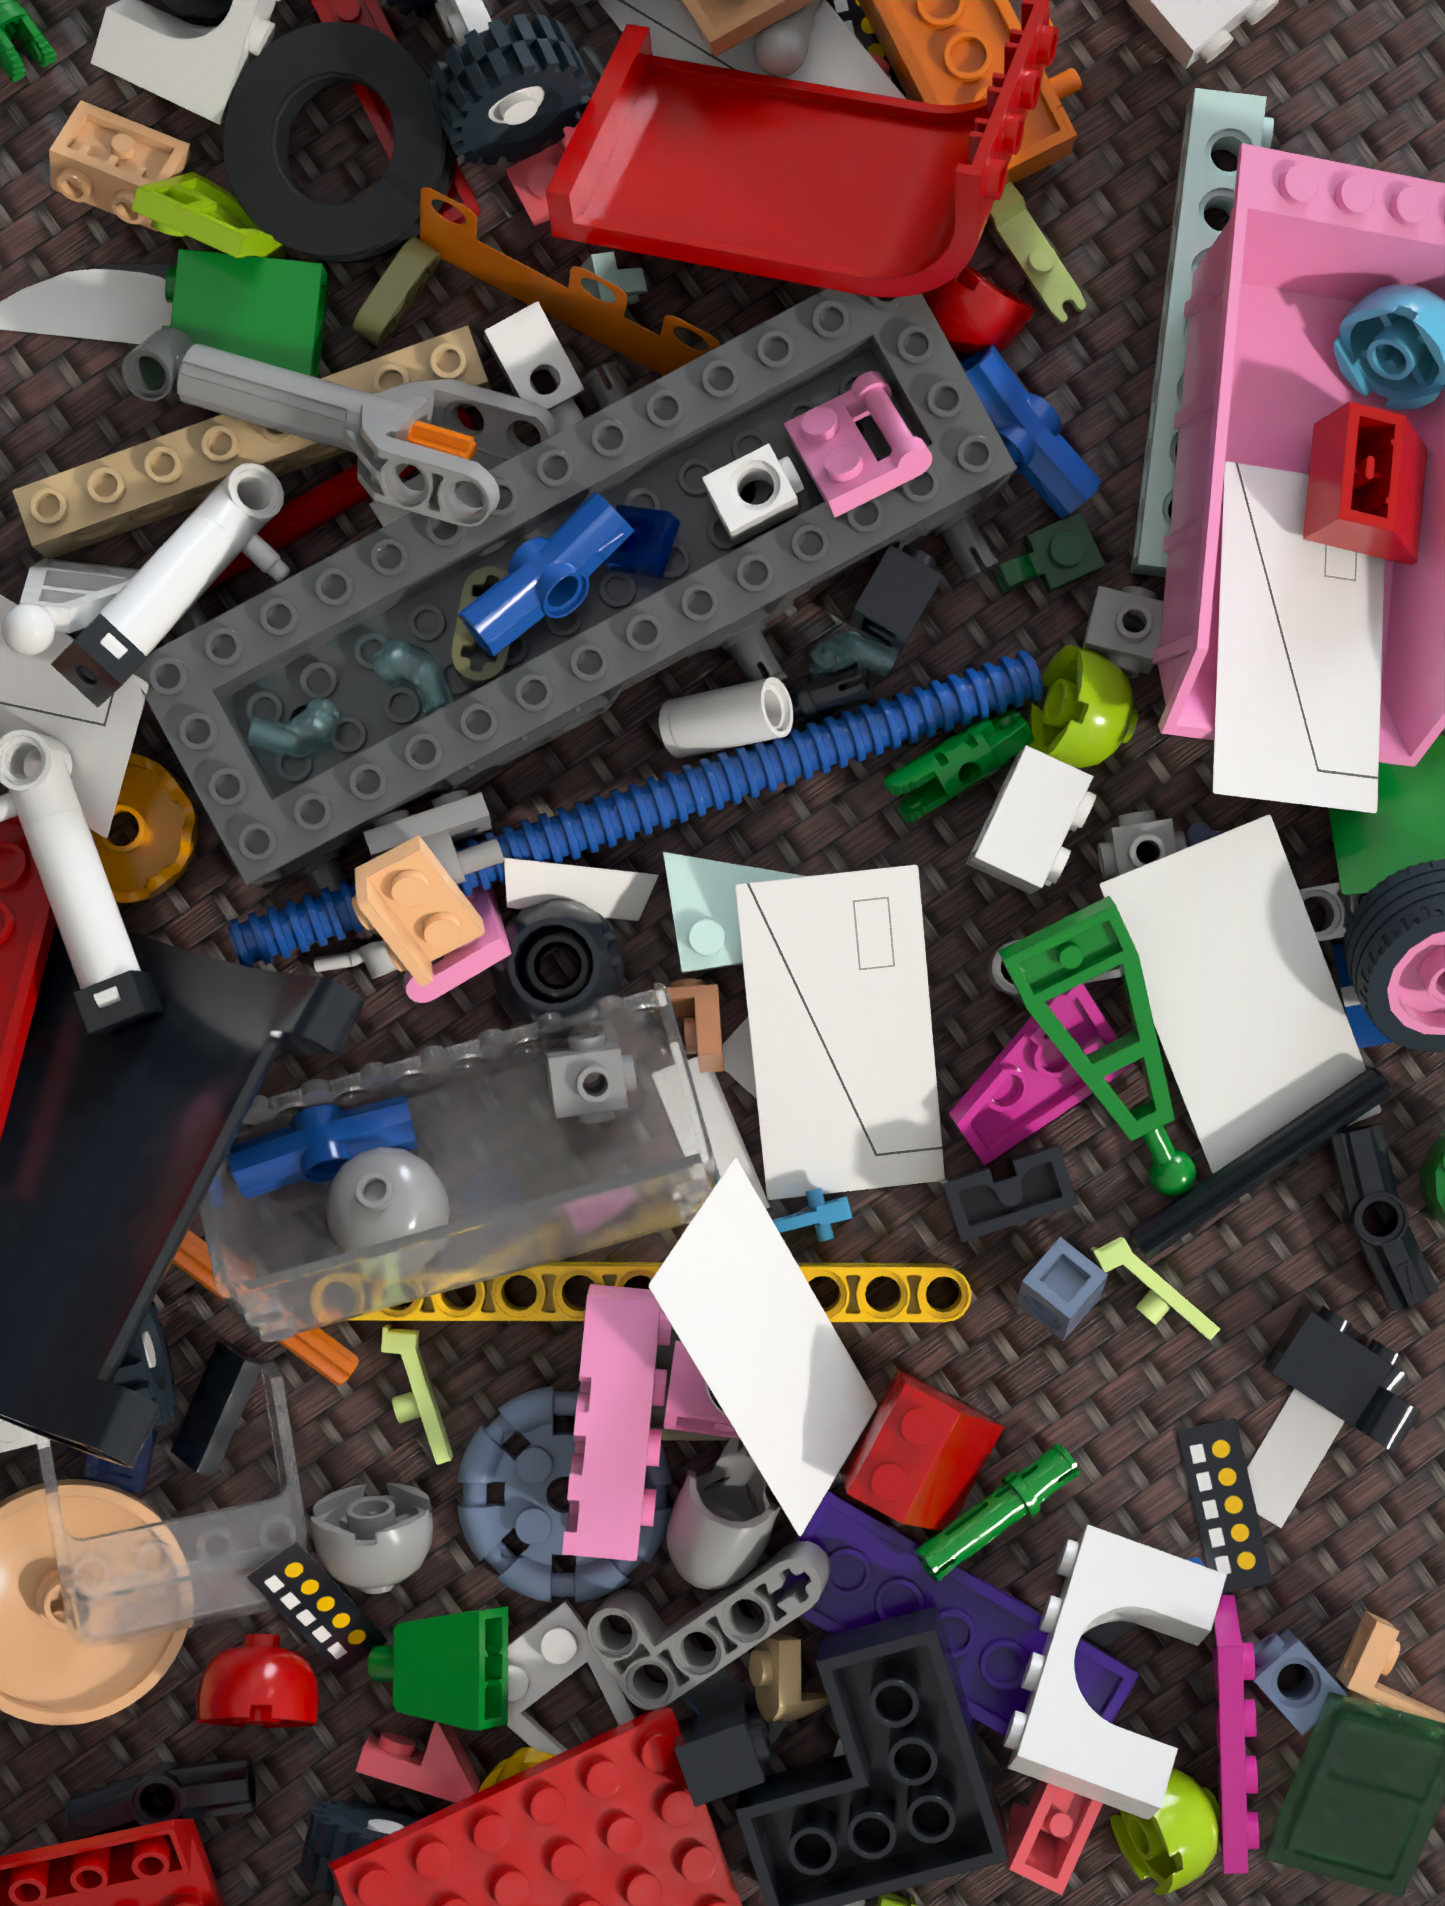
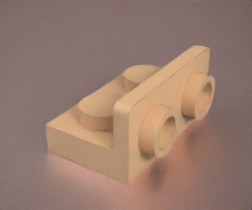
M80 100L49 149L51 187L72 201L87 203L117 215L127 223L139 224L158 231L151 226L152 219L131 210L137 187L181 175L190 161V144Z
M420 835L355 868L356 896L352 897V906L357 918L367 930L370 931L374 928L385 941L387 953L394 966L400 972L408 970L421 987L433 982L432 961L485 934L483 919Z

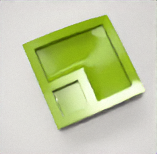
M190 172L137 187L131 210L152 219L151 226L162 233L177 237L187 235L235 258L256 256L285 259L287 251L284 246L273 239V236L261 230L252 221L235 196L204 176Z

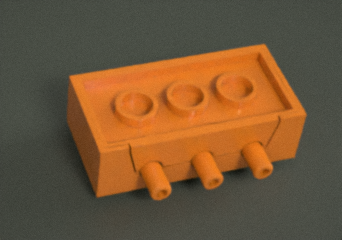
M858 0L908 100L958 105L987 98L988 86H992L993 73L1004 74V46L1006 42L1010 41L1011 28L1021 30V24L1009 0ZM1049 18V26H1053ZM1069 68L1048 79L1044 71L1037 105L1034 110H1029L1024 125L1022 143L1017 155L1012 154L1007 168L1005 184L1010 181L1013 184L1070 155L1077 133L1060 100L1082 89L1081 79L1074 68Z

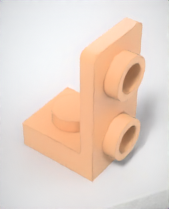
M1365 1610L1336 1674V1677L1346 1688L1350 1689L1347 1698L1355 1704L1377 1714L1382 1713L1384 1706L1406 1715L1402 1722L1403 1725L1423 1736L1436 1740L1440 1731L1445 1733V1713L1377 1682L1380 1674L1388 1675L1396 1663L1400 1651V1642L1396 1641V1638L1400 1631L1387 1620Z

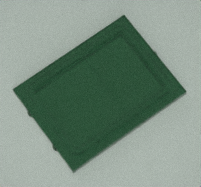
M1329 1691L1265 1848V1860L1403 1897L1445 1798V1723Z

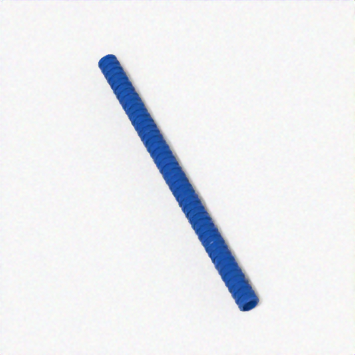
M1021 650L1015 653V659L1013 660L1008 656H1003L998 659V665L993 666L988 661L981 664L980 671L976 672L973 668L965 669L963 677L958 678L953 673L946 676L945 683L940 684L936 679L930 681L928 689L923 690L918 685L911 688L910 695L905 696L900 691L893 695L892 701L887 702L884 697L877 699L875 707L870 708L865 703L859 705L857 713L852 714L848 709L842 711L840 719L834 720L830 715L823 718L822 725L817 726L813 721L807 723L805 730L802 732L792 728L787 737L772 739L766 744L762 742L752 743V749L749 750L739 746L734 749V755L727 756L725 752L718 753L716 756L717 760L710 763L707 758L699 760V767L692 769L689 764L681 767V773L674 775L671 770L665 771L663 773L664 779L656 781L654 776L646 778V785L638 787L636 782L628 784V791L620 793L618 788L610 790V797L602 799L598 794L592 797V803L584 805L581 800L575 802L573 810L566 811L564 807L556 809L557 815L548 818L546 813L538 815V822L530 824L529 820L525 819L520 821V828L512 830L511 826L507 825L502 827L503 833L494 836L493 832L489 831L484 833L485 840L476 842L474 837L466 839L467 846L458 848L455 843L453 845L455 851L458 852L497 838L504 858L539 862L553 861V863L563 864V857L571 855L573 860L581 858V851L589 849L591 854L599 851L598 845L604 843L609 848L617 845L616 839L624 837L628 842L635 839L634 833L642 831L646 836L652 834V827L660 825L662 829L669 828L671 820L678 819L680 823L688 821L689 814L696 813L698 817L706 815V808L713 806L716 811L724 808V802L731 801L733 805L742 802V796L748 794L751 799L760 796L759 790L766 788L769 793L777 790V784L784 782L789 787L795 784V778L801 776L804 781L812 779L814 771L819 770L824 775L831 771L830 766L836 764L840 769L847 767L849 759L854 758L859 763L866 759L867 753L872 752L875 757L882 755L884 747L889 746L894 751L901 748V742L905 740L912 745L919 741V735L924 734L929 739L936 736V731L940 728L947 733L954 729V723L959 722L963 727L970 725L972 717L976 716L981 721L989 717V711L994 710L999 715L1007 711V705L1011 704L1015 709L1020 708L1024 705V700L1027 698L1033 703L1041 700L1043 693L1041 675L1033 657L1025 650ZM504 862L464 875L466 882L457 884V886L468 897L473 895L472 889L481 886L482 890L485 891L491 889L490 882L499 880L502 885L505 884ZM347 881L339 883L340 889L331 892L329 887L322 888L321 896L313 898L311 893L303 895V902L294 904L292 899L284 902L285 908L276 910L272 905L266 908L267 914L258 917L256 912L248 914V920L241 923L237 918L231 919L228 931L240 965L255 968L254 963L262 960L265 965L273 963L274 956L281 954L284 959L290 958L292 956L291 950L300 948L301 952L304 953L310 951L309 944L318 942L321 947L328 944L327 938L336 935L338 940L346 938L345 932L353 929L356 934L363 933L364 927L357 918L352 906V897L356 896V885L349 886Z

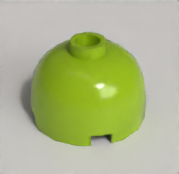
M1065 645L1053 656L1041 677L1043 686L1049 687L1043 711L1033 703L1031 705L1028 726L1035 740L1028 746L1072 767L1084 768L1100 764L1112 755L1121 743H1126L1131 739L1137 726L1138 712L1133 708L1134 698L1129 679L1114 662L1094 650Z
M1175 1767L1172 1768L1162 1807L1149 1820L1120 1810L1121 1816L1114 1814L1109 1817L1121 1852L1131 1869L1141 1881L1151 1876L1159 1884L1152 1890L1157 1895L1169 1894L1204 1874L1217 1853L1219 1841L1217 1822L1221 1820L1219 1804L1208 1788H1201L1192 1777Z

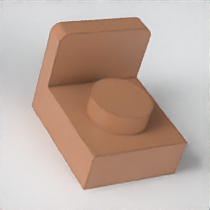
M689 978L674 981L670 984V987L659 988L658 1003L662 1018L695 1016L684 1018L686 1054L698 1053L700 1073L724 1071L718 984L706 985L704 980Z

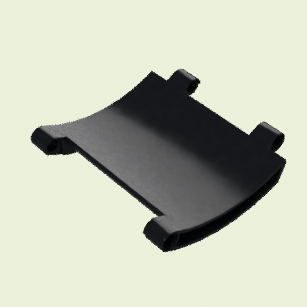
M56 923L0 1141V1420L79 1451L133 1469L161 1414L157 1411L160 1404L133 1390L112 1383L277 1053L283 1052L304 1057H310L312 1052L339 1054L365 1001L353 990L327 978L285 974L239 965L181 949L126 929L141 971L150 972L164 1013L109 1035L88 1034L73 994L81 989Z

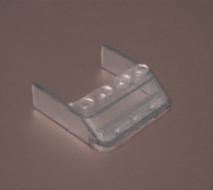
M272 1362L261 1364L281 1489L277 1496L270 1499L101 1535L76 1538L71 1536L64 1527L50 1439L33 1433L65 1622L70 1635L76 1642L89 1648H102L276 1609L246 1576L296 1541L308 1553L307 1525L283 1377Z

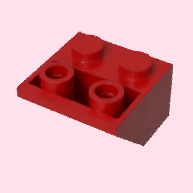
M1349 401L1314 424L1303 531L1304 540L1410 566L1417 563L1427 446L1405 415Z

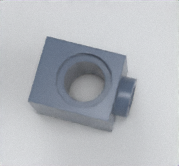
M1060 1237L1022 1280L1016 1304L1064 1341L1101 1298L1108 1274Z
M1289 1629L1280 1636L1277 1633L1269 1634L1254 1647L1255 1680L1253 1681L1302 1736L1348 1695ZM1294 1663L1304 1666V1678L1298 1687L1292 1690H1281L1278 1688L1277 1678L1285 1666Z

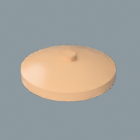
M66 1479L45 1482L25 1488L0 1502L1 1711L22 1720L45 1725H75L99 1720L121 1711L143 1697L157 1684L172 1665L183 1644L191 1616L192 1591L190 1575L185 1557L174 1534L166 1522L144 1501L125 1490L102 1482Z

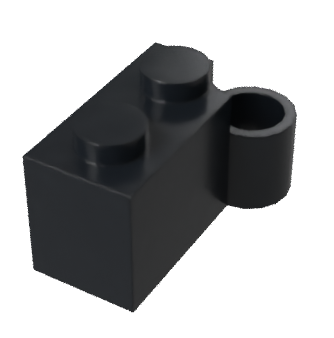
M1323 1305L1317 1314L1300 1307L1262 1367L1395 1454L1421 1414L1416 1408L1396 1396L1408 1378V1375L1398 1369L1404 1358L1375 1339H1372L1366 1348L1348 1336L1353 1325Z

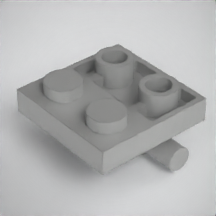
M466 790L447 793L432 801L433 809L410 816L408 810L391 812L376 819L373 822L374 829L363 832L372 859L420 835L456 885L466 882L464 875L505 862L497 838L458 852L455 851L453 845L455 843L458 848L467 846L466 839L474 837L476 842L485 840L484 833L492 831L490 815L482 792L468 796Z

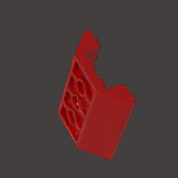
M193 1818L172 1819L0 1856V1906H225Z

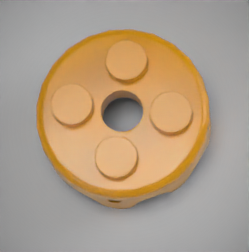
M130 753L113 817L121 812L133 814L139 825L137 837L126 846H117L110 840L109 835L107 838H104L90 829L116 903L144 901L154 898L169 889L186 871L194 856L198 840V817L194 802L184 784L169 769L147 757Z

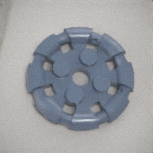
M554 1385L541 1387L518 1395L498 1408L501 1414L487 1427L480 1425L472 1436L464 1452L457 1477V1482L463 1483L462 1504L457 1505L458 1517L467 1543L478 1561L480 1562L484 1558L499 1573L496 1579L508 1588L521 1595L552 1603V1597H575V1603L593 1600L612 1593L630 1582L632 1579L629 1574L643 1560L649 1563L657 1553L665 1538L668 1519L672 1510V1506L667 1505V1485L672 1484L673 1480L671 1468L661 1444L659 1467L647 1466L645 1489L657 1490L653 1527L641 1526L637 1561L576 1556L575 1573L553 1572V1554L562 1555L563 1536L566 1530L569 1509H560L552 1504L548 1496V1487L553 1480L559 1477H569L572 1455L575 1452L574 1432H554L555 1415L575 1416L580 1386H578L577 1391H555ZM518 1431L531 1444L516 1458L503 1444ZM506 1482L504 1491L505 1503H487V1483ZM513 1528L516 1530L519 1539L529 1544L517 1557L501 1541Z

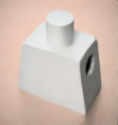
M538 301L484 330V340L517 398L545 407L553 415L557 423L558 433L584 419L574 401V398L583 393L584 387ZM542 370L549 371L557 385V389L550 394H539L531 380V376L534 373Z

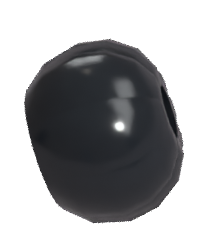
M550 899L519 909L505 920L504 928L512 954L488 969L494 983L497 998L511 1016L538 1030L561 1033L575 1027L590 1024L607 1011L613 996L621 985L624 976V960L619 948L616 932L606 918L575 900ZM553 946L569 948L579 960L577 976L565 986L549 984L539 972L541 956Z

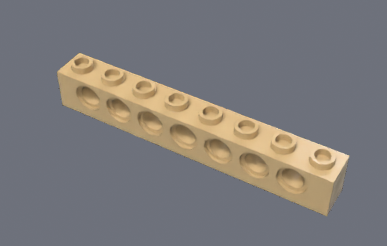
M468 325L321 378L322 380L371 394L409 382L454 379L491 390ZM460 404V405H458V406H462L464 409L473 407V406L470 405V404ZM221 414L12 491L32 547L47 559H53L199 506L241 464L255 463L262 465L273 472L276 477L348 451Z

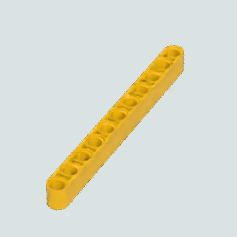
M342 1261L333 1263L316 1274L310 1285L309 1296L316 1312L332 1320L585 1321L586 1307L573 1305L565 1296L564 1287L568 1279L573 1276L582 1275L593 1280L596 1285L624 1287L625 1283L634 1276L642 1275L653 1279L663 1262L421 1261L412 1268L386 1273L366 1270L356 1264L355 1261ZM797 1263L808 1283L815 1277L826 1276L838 1284L839 1293L837 1299L830 1306L823 1308L830 1322H949L964 1315L970 1306L972 1296L970 1284L959 1270L947 1264ZM331 1275H344L353 1283L355 1296L350 1305H335L327 1297L325 1287ZM403 1275L412 1281L416 1294L411 1305L402 1307L389 1301L386 1296L385 1285L390 1276ZM463 1275L472 1280L476 1288V1298L471 1305L464 1307L456 1306L448 1300L445 1294V1284L449 1277ZM522 1275L533 1281L537 1290L534 1303L529 1306L519 1307L509 1302L504 1288L506 1281L510 1277ZM943 1276L954 1279L958 1284L959 1292L957 1299L952 1305L946 1308H936L927 1302L926 1290L931 1281ZM876 1277H890L898 1284V1297L889 1307L877 1308L866 1300V1287Z

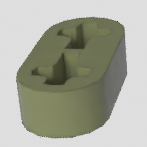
M417 237L410 238L398 252L362 305L354 320L353 331L376 347L380 348L396 331L433 276L439 264L441 253Z
M484 566L473 571L466 578L462 588L458 613L478 598L473 596L474 591H485L487 582L497 583L508 573L495 566ZM458 615L451 648L452 665L456 675L462 681L472 686H484L501 677L507 665L511 643L495 655L497 656L496 662H485L482 671L471 670L470 659L462 657L463 651H473L476 647V640L463 625Z

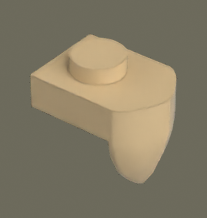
M775 1632L755 1646V1650L751 1652L749 1657V1675L752 1684L755 1686L757 1707L767 1723L790 1722L801 1719L829 1704L826 1693L801 1692V1639Z

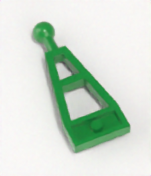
M1107 896L999 950L998 952L1029 1013L1129 1139L1133 1141L1142 1136L1152 1157L1148 1175L1154 1189L1162 1195L1169 1197L1181 1196L1189 1191L1196 1180V1166L1188 1154L1174 1149L1163 1126L1175 1120L1140 957L1111 897ZM1119 965L1134 1031L1086 1054L1046 1001ZM1140 1059L1150 1101L1130 1111L1105 1079V1076Z

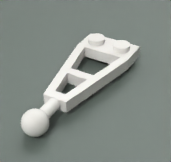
M50 558L42 559L29 569L20 604L9 610L3 619L2 635L6 644L19 654L36 655L50 646L55 632L72 633L86 628L140 569Z
M568 1599L564 1600L508 1644L507 1726L532 1748L553 1755H558L567 1751V1749L524 1710L586 1662H588L618 1725H622L637 1717L629 1699L592 1650L587 1640L588 1626Z

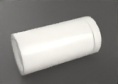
M775 677L670 699L664 702L659 714V729L663 743L670 754L676 758H685L785 737L791 731L793 724V707L790 695L784 684Z

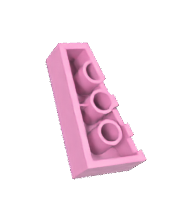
M590 1284L588 1289L579 1372L581 1385L577 1397L573 1434L575 1452L572 1455L567 1495L570 1508L563 1536L562 1555L637 1561L641 1526L653 1527L657 1490L645 1489L647 1466L659 1467L662 1430L650 1429L652 1405L664 1406L668 1371L667 1369L656 1368L658 1345L670 1346L672 1325L650 1289Z

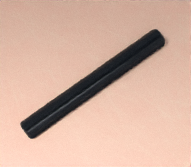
M1376 1068L1367 1069L1134 1227L1130 1232L1131 1239L1143 1256L1146 1258L1154 1257L1389 1098L1392 1094L1390 1084Z

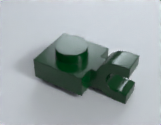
M1080 511L1026 535L1023 540L1029 554L1021 555L1000 564L998 570L992 574L1002 595L1040 577L1047 593H1050L1101 570L1105 563Z

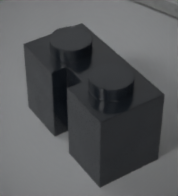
M905 544L902 551L889 545L855 605L849 625L901 654L935 595L943 577V574L934 570L937 561L911 545Z
M1049 1144L1006 1158L1011 1173L994 1179L990 1169L982 1166L939 1180L938 1182L957 1239L965 1242L1078 1205L1060 1147L1055 1144Z
M744 1698L677 1721L682 1735L675 1738L674 1750L694 1807L765 1782L763 1765L764 1762L772 1760L769 1748L772 1744L760 1711L750 1714Z

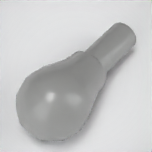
M815 0L758 33L753 49L756 62L765 72L773 76H787L795 73L802 66L808 52L810 34L815 24L813 17L824 0Z

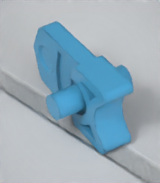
M816 1188L805 1192L810 1210L772 1219L779 1233L814 1224L818 1242L834 1238L831 1227L832 1223L848 1220L853 1217L847 1196L825 1202L822 1189Z

